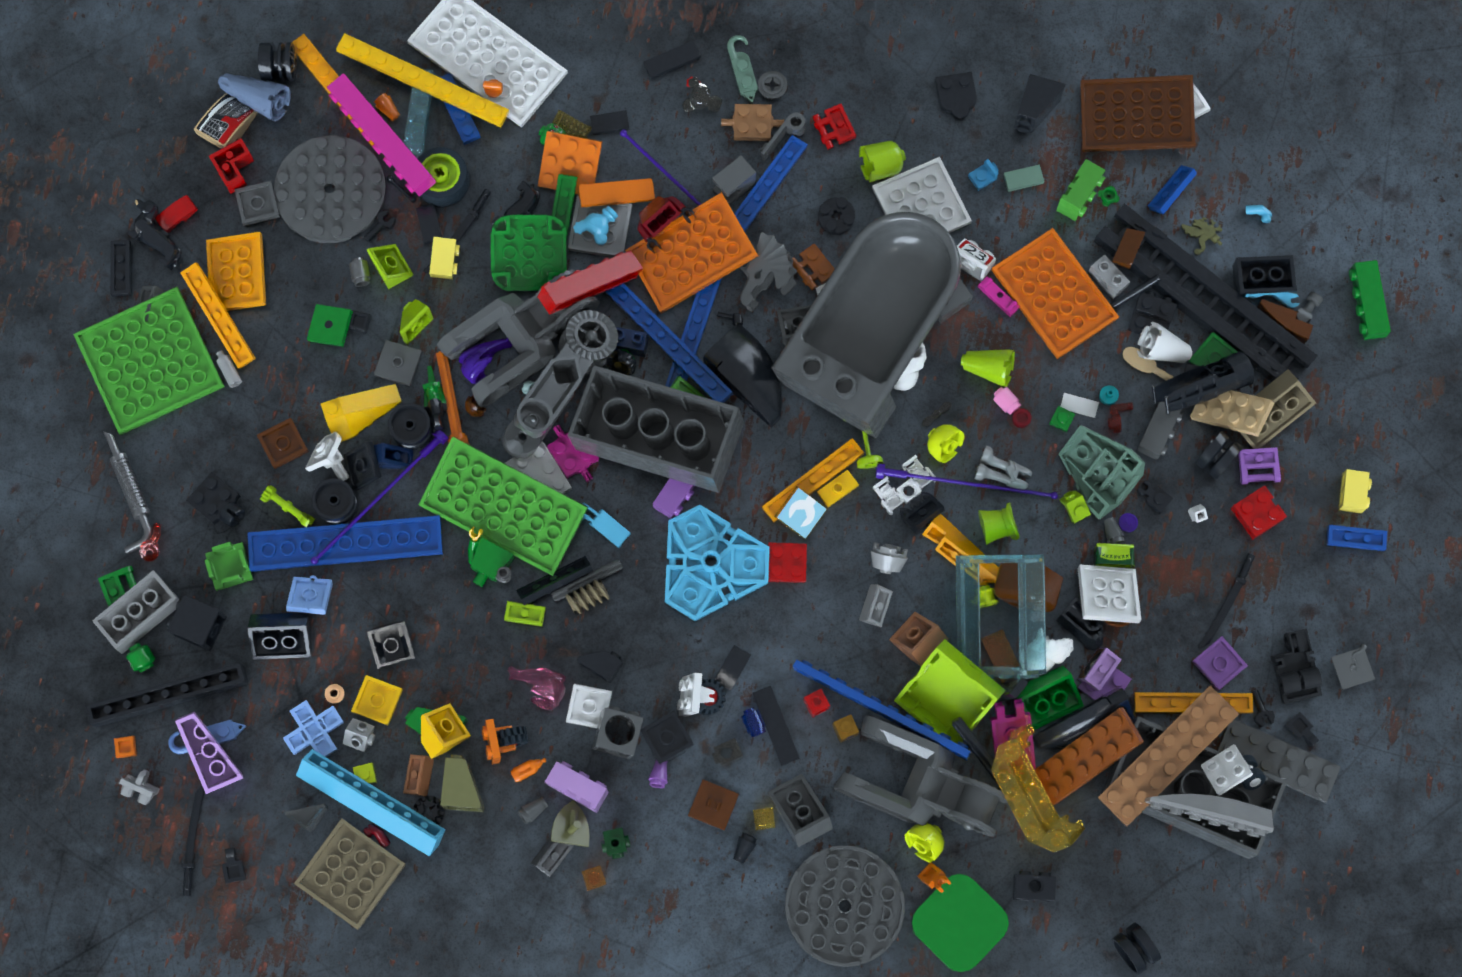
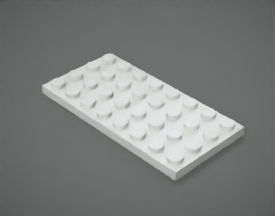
M441 0L407 40L409 45L444 71L450 73L452 77L475 94L509 109L507 117L521 128L568 74V70L472 0ZM496 79L503 83L502 94L496 98L489 97L483 88L484 81Z

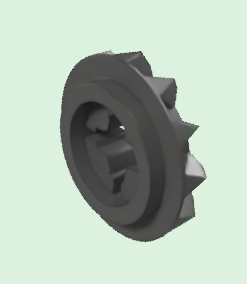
M777 71L764 73L758 81L759 93L764 98L767 97L771 100L780 98L787 89L786 78ZM772 79H774L775 85L778 86L773 91H771L770 86H767L771 85Z

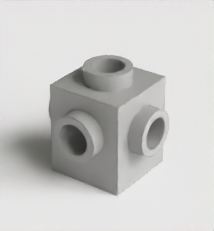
M353 718L345 729L343 744L365 752L369 745L372 746L376 735L373 734L375 726Z

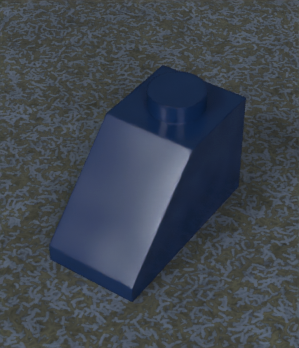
M386 443L373 445L379 468L406 469L413 462L412 449Z

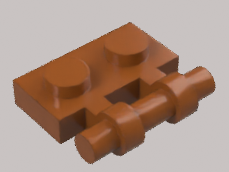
M815 243L799 254L803 261L798 262L795 257L792 258L793 267L803 279L802 282L805 286H809L812 291L818 287L814 282L818 279L821 284H824L835 270ZM808 266L813 274L808 275L804 268Z

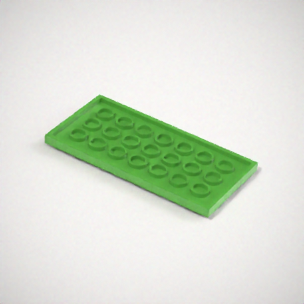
M456 437L451 438L419 503V506L436 515H440V517L468 532L472 527H475V534H478L479 530L482 529L483 533L480 538L482 537L513 553L519 559L552 576L557 571L588 509V506Z

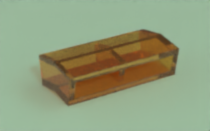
M1003 629L981 638L1002 684L1023 674Z

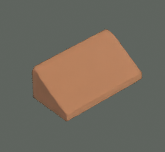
M410 754L403 793L417 796L428 795L434 758Z

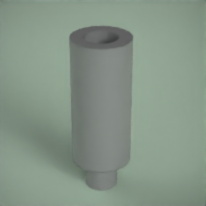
M222 350L217 352L218 359L216 362L229 387L233 388L240 385L242 380L229 355H225Z

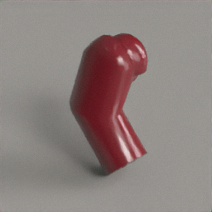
M369 824L368 827L363 829L366 836L371 837L374 835L383 848L391 843L384 831L374 824Z

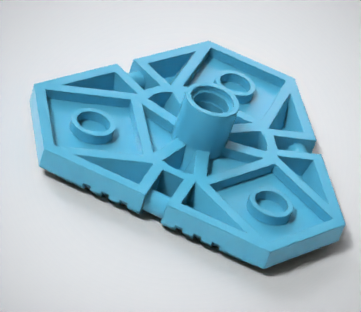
M698 505L668 520L667 559H669V565H666L665 603L693 621H697L728 605L729 601L733 599L736 601L767 585L770 547L739 528L735 530L731 527V523L702 505ZM726 534L732 536L730 541L724 538ZM711 557L716 559L717 562L713 566H708L705 562L706 559ZM676 560H683V565H676ZM728 587L730 593L724 595L722 590Z

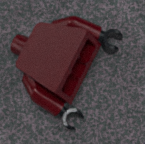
M658 196L639 212L640 220L637 230L645 242H648L647 248L654 254L653 248L656 245L660 249L662 247L652 238L676 219L680 213L683 214L688 223H691L688 218L689 216L693 215L696 218L694 211L691 208L686 209V206L674 196L665 198Z

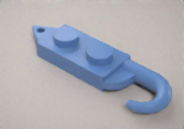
M227 720L206 727L217 742L222 744L236 740L237 736L247 726ZM180 732L173 733L168 740L170 750L176 754L188 753L185 745L178 747L174 744V739Z

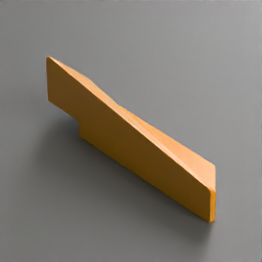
M942 514L934 518L922 535L938 544L935 550L979 585L995 583L999 567Z

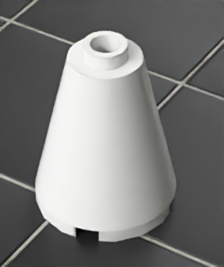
M1151 322V326H1146L1143 329L1138 340L1140 351L1137 350L1139 357L1148 360L1185 363L1192 357L1191 346L1160 324Z

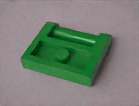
M132 566L124 567L98 578L108 607L125 594L120 577H126L130 589L136 585Z

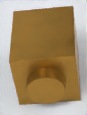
M851 714L833 722V728L840 743L858 736L859 730Z

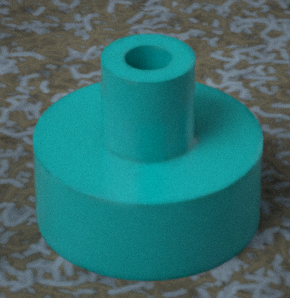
M1111 385L1103 387L1099 393L1101 403L1107 406L1115 404L1119 398L1118 390Z

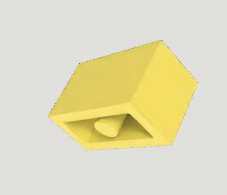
M433 237L430 277L453 280V274L457 275L458 263H455V256H459L460 245H457L456 239Z
M1346 469L1342 473L1339 511L1362 514L1369 508L1370 497H1367L1372 485V479H1369L1370 472Z

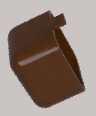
M1010 556L1009 560H1001L994 585V593L998 598L1014 608L1051 612L1056 608L1063 577L1044 565L1018 561L1015 557Z

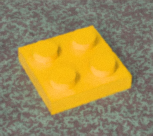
M366 675L351 712L388 726L403 689Z

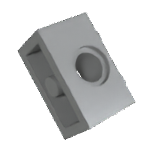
M1103 255L1088 271V274L1112 300L1124 292L1130 283L1106 255Z

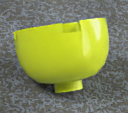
M948 424L932 429L928 434L927 447L929 453L937 461L947 463L958 453L955 451L956 448L963 445L964 433L957 427Z
M927 823L922 826L916 824L904 835L908 847L911 848L913 846L918 851L915 854L926 862L935 861L944 849V837L941 834V829L936 825Z

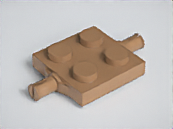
M735 104L733 118H721V126H732L734 140L770 141L773 127H781L784 119L773 120L771 114L772 104Z

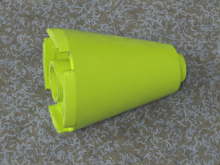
M1010 349L967 351L966 354L962 355L961 365L964 370L1002 387H1008L1011 380L1009 375L1014 368L1015 352Z

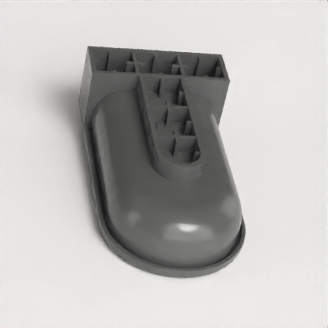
M913 212L887 214L865 226L855 237L771 367L780 383L876 439L896 408L890 394L949 302L958 285L961 261L957 245L950 233L934 219Z

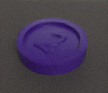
M1125 513L1119 518L1118 525L1122 531L1130 533L1137 528L1138 520L1135 515Z

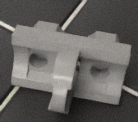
M145 769L139 773L137 778L128 774L125 778L122 777L119 782L122 785L121 795L132 797L134 791L140 793L137 801L143 805L149 804L153 796L159 793L160 788L147 783L150 772Z

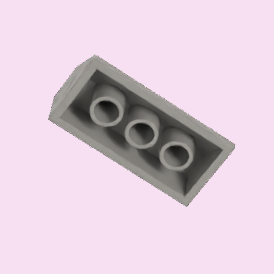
M153 570L92 621L112 646L123 654L174 612L179 598Z

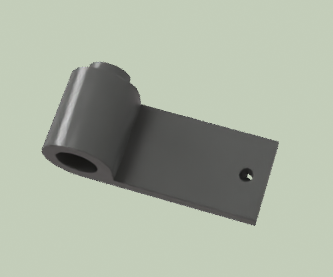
M790 114L769 143L766 142L760 149L763 161L768 159L786 133L795 137H801L805 134L806 122L802 114Z

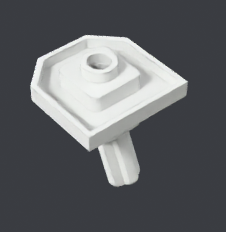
M335 431L325 436L316 445L306 465V470L310 472L321 466L327 469L331 467L338 479L345 481L349 478L347 471L341 463L344 458L338 450L342 441L340 434Z

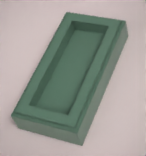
M1040 164L1003 173L1008 192L1044 184L1045 182Z

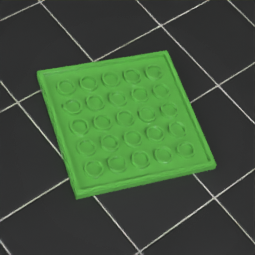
M178 286L73 334L119 435L225 387ZM152 303L150 311L145 313L147 305ZM149 314V318H148V322H147V321H145V317Z

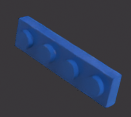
M450 73L440 77L455 84ZM444 102L464 145L481 138L470 113Z

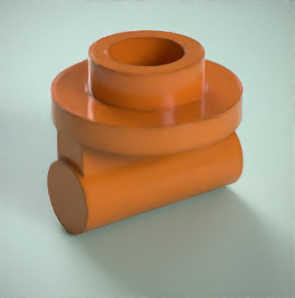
M492 79L484 81L483 88L489 97L496 98L503 92V83Z

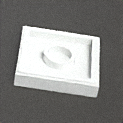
M574 684L566 723L597 729L601 711L605 707L609 708L612 691Z

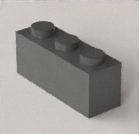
M1165 401L1158 402L1136 451L1158 460L1160 455L1164 456L1168 449V445L1165 444L1168 438H1173L1176 431L1173 427L1176 422H1180L1184 414L1181 412V409L1166 414Z

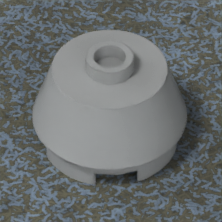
M874 543L873 549L870 550L872 566L880 569V572L885 574L900 572L908 559V549L900 551L901 547L885 544L879 547V543Z

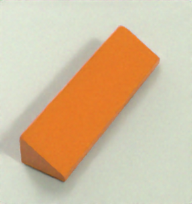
M651 178L580 184L578 186L581 207L648 202L655 199Z

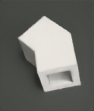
M1201 504L1188 510L1192 522L1198 523L1208 519L1206 508Z

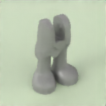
M986 445L974 479L980 481L984 478L1005 483L1006 486L1026 490L1029 484L1018 479L1017 476L1031 478L1032 471L1017 464L1015 461L1008 459L1007 462L995 457L993 449ZM986 465L1005 470V474L994 471Z

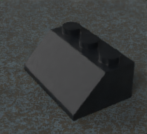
M1293 255L1237 257L1232 265L1234 284L1239 294L1297 292Z
M309 613L250 615L247 629L253 660L311 657V623Z

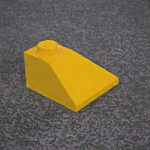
M451 703L421 716V743L431 759L446 753L471 736Z

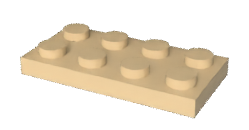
M1231 390L1220 394L1217 398L1196 404L1190 417L1198 422L1259 437L1274 402L1270 399Z

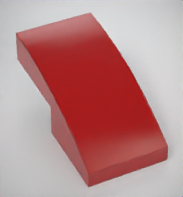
M185 195L168 206L155 219L162 229L170 233L181 221L186 222L198 208L190 197Z

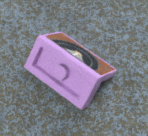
M1099 648L1077 679L1088 683L1096 691H1100L1122 659L1108 648Z

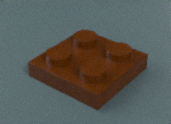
M292 418L257 434L274 469L309 452Z

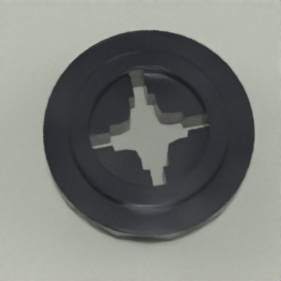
M426 795L419 798L414 804L413 810L421 815L425 812L423 805L428 808L434 807L431 811L434 818L429 815L424 817L436 824H439L444 816V808L440 805L441 801L435 796Z

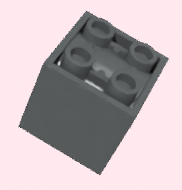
M615 706L605 707L600 713L591 749L626 759L632 758L635 754L643 717H639V713L634 711L624 713ZM615 718L626 722L628 729H630L629 741L626 740L620 745L610 742L609 737L605 734L606 723L614 721Z

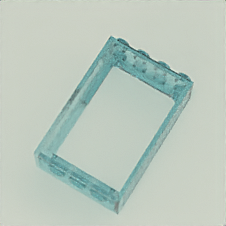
M1044 554L956 556L957 650L991 678L1029 679L1039 678V674H1045ZM979 563H1018L1020 667L981 666Z

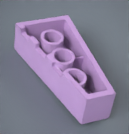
M195 711L175 720L206 794L243 779V774Z

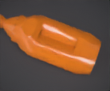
M531 759L514 767L510 772L515 782H520L535 774L542 764L546 762V759Z

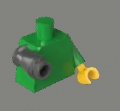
M472 527L469 531L471 538L468 545V562L472 570L477 572L473 583L483 587L487 578L494 582L497 580L502 583L509 582L511 570L508 567L515 559L514 554L482 537L479 540L483 530L480 529L478 534H475V527Z

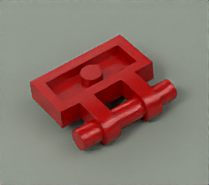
M842 104L824 110L826 117L821 119L819 114L812 117L816 130L820 132V139L828 150L834 147L832 143L834 139H837L840 145L856 138V133ZM829 124L833 132L828 133L825 126Z

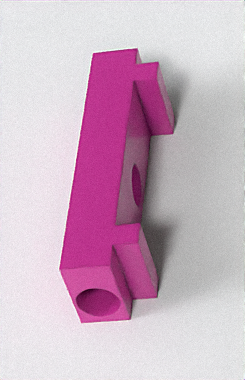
M988 276L978 285V288L1009 317L1019 309L1017 302L1013 301ZM997 294H1002L1003 297L999 298Z

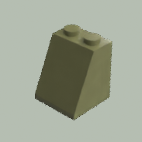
M451 755V758H445L440 805L447 810L484 812L485 808L470 764L461 755Z

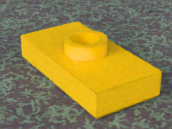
M846 470L818 490L817 494L829 508L857 488L859 484L851 473Z

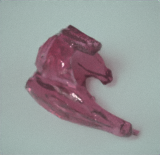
M512 666L508 668L510 673L509 680L516 679L534 685L531 688V692L544 697L543 699L531 698L533 704L544 710H553L559 706V702L565 695L563 682L566 676L547 668L517 670Z

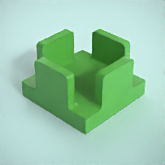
M231 542L214 546L212 547V552L205 553V564L209 578L213 581L216 591L254 580L253 574L249 570V560L243 542L234 545Z

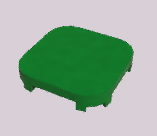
M505 215L498 218L492 225L490 233L491 275L496 285L506 291H539L549 280L567 271V232L562 221L551 215Z
M956 874L948 878L951 882L950 885L947 883L942 884L943 893L936 889L913 914L911 924L915 936L947 968L952 971L965 972L975 967L1004 937L1008 930L1009 921L1004 909L972 878L967 875Z

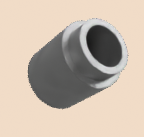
M361 257L352 259V262L349 263L352 282L356 287L368 285L371 277L367 260H363Z

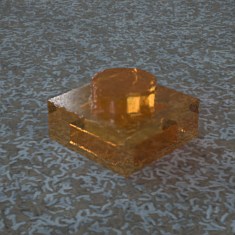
M600 865L582 871L588 891L607 885Z

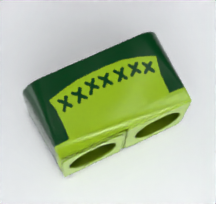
M1096 544L1094 548V566L1131 569L1132 565V569H1134V544Z

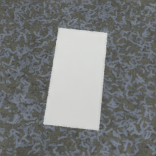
M1064 393L1060 407L1074 413L1095 418L1099 402Z

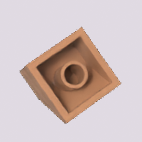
M914 612L889 640L909 659L922 666L935 648L944 639L948 640V638L937 624Z

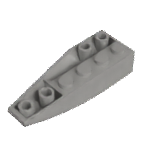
M1171 794L1145 798V803H1149L1151 808L1162 810V807L1170 809L1169 812L1175 815L1188 814L1190 819L1201 821V818L1209 820L1208 824L1214 826L1227 825L1229 830L1236 832L1244 830L1247 831V835L1253 837L1265 836L1267 833H1272L1274 829L1272 810L1235 799L1200 794Z

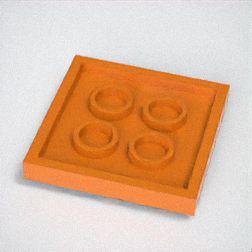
M547 131L538 187L556 190L559 174L578 177L575 194H578V186L580 184L595 183L603 141Z

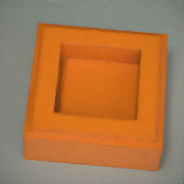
M135 736L114 738L117 759L137 756Z

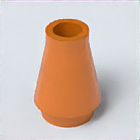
M383 93L374 101L375 107L391 121L396 120L400 116L390 95Z

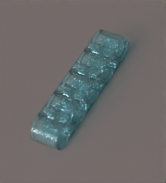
M423 69L435 75V70ZM412 87L403 143L414 155H421L424 152L432 96Z

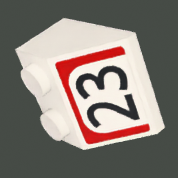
M964 238L957 245L961 269L982 282L994 266L996 258L990 251H984L979 248L976 242L968 241Z

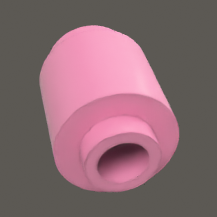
M1000 387L994 393L995 397L993 400L1009 415L1013 414L1021 406L1019 399L1008 387Z

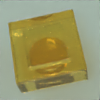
M773 808L753 810L756 830L775 828Z

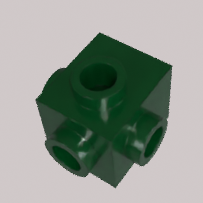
M623 828L603 832L604 841H601L603 853L607 852L608 857L612 856L613 859L624 857V853H628L627 848L630 847L628 835L624 836ZM614 842H619L617 847L612 846Z

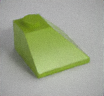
M417 299L413 302H408L402 311L400 334L406 345L434 319L430 308Z

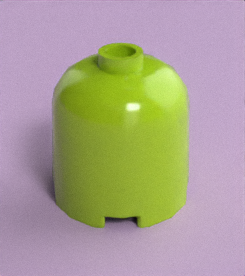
M893 141L864 145L859 148V158L863 157L864 165H861V170L866 181L869 180V182L899 174L903 168V161L906 160L904 150H901Z

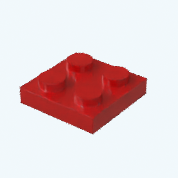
M768 542L770 547L768 582L806 583L807 544Z

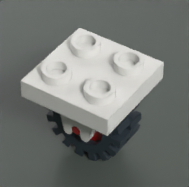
M692 673L682 677L679 682L681 694L677 702L679 716L687 717L693 714L711 715L720 711V708L724 706L723 702H726V698H723L726 692H722L724 687L719 686L720 683L718 681L714 682V679L702 680L701 673Z

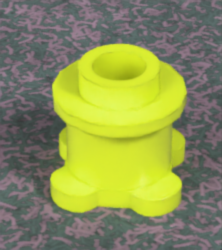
M990 585L979 587V591L976 592L980 600L979 608L998 604V600H995L994 588H990Z

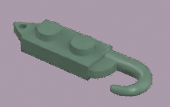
M735 35L727 43L731 65L740 96L743 95L753 104L755 94L758 92V86L750 58L744 52H736L734 43L737 40L743 41L745 45H748V41L744 36Z

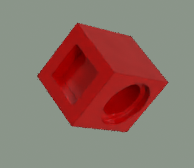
M822 689L805 696L803 699L812 718L830 709V704Z

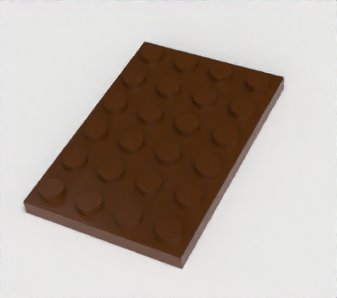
M1193 75L1081 80L1082 152L1196 147Z

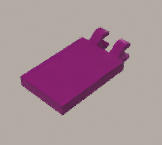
M1021 698L1014 699L1016 714L1005 715L1002 701L996 702L994 704L996 717H990L995 763L1004 774L1036 769L1030 712H1024V703Z

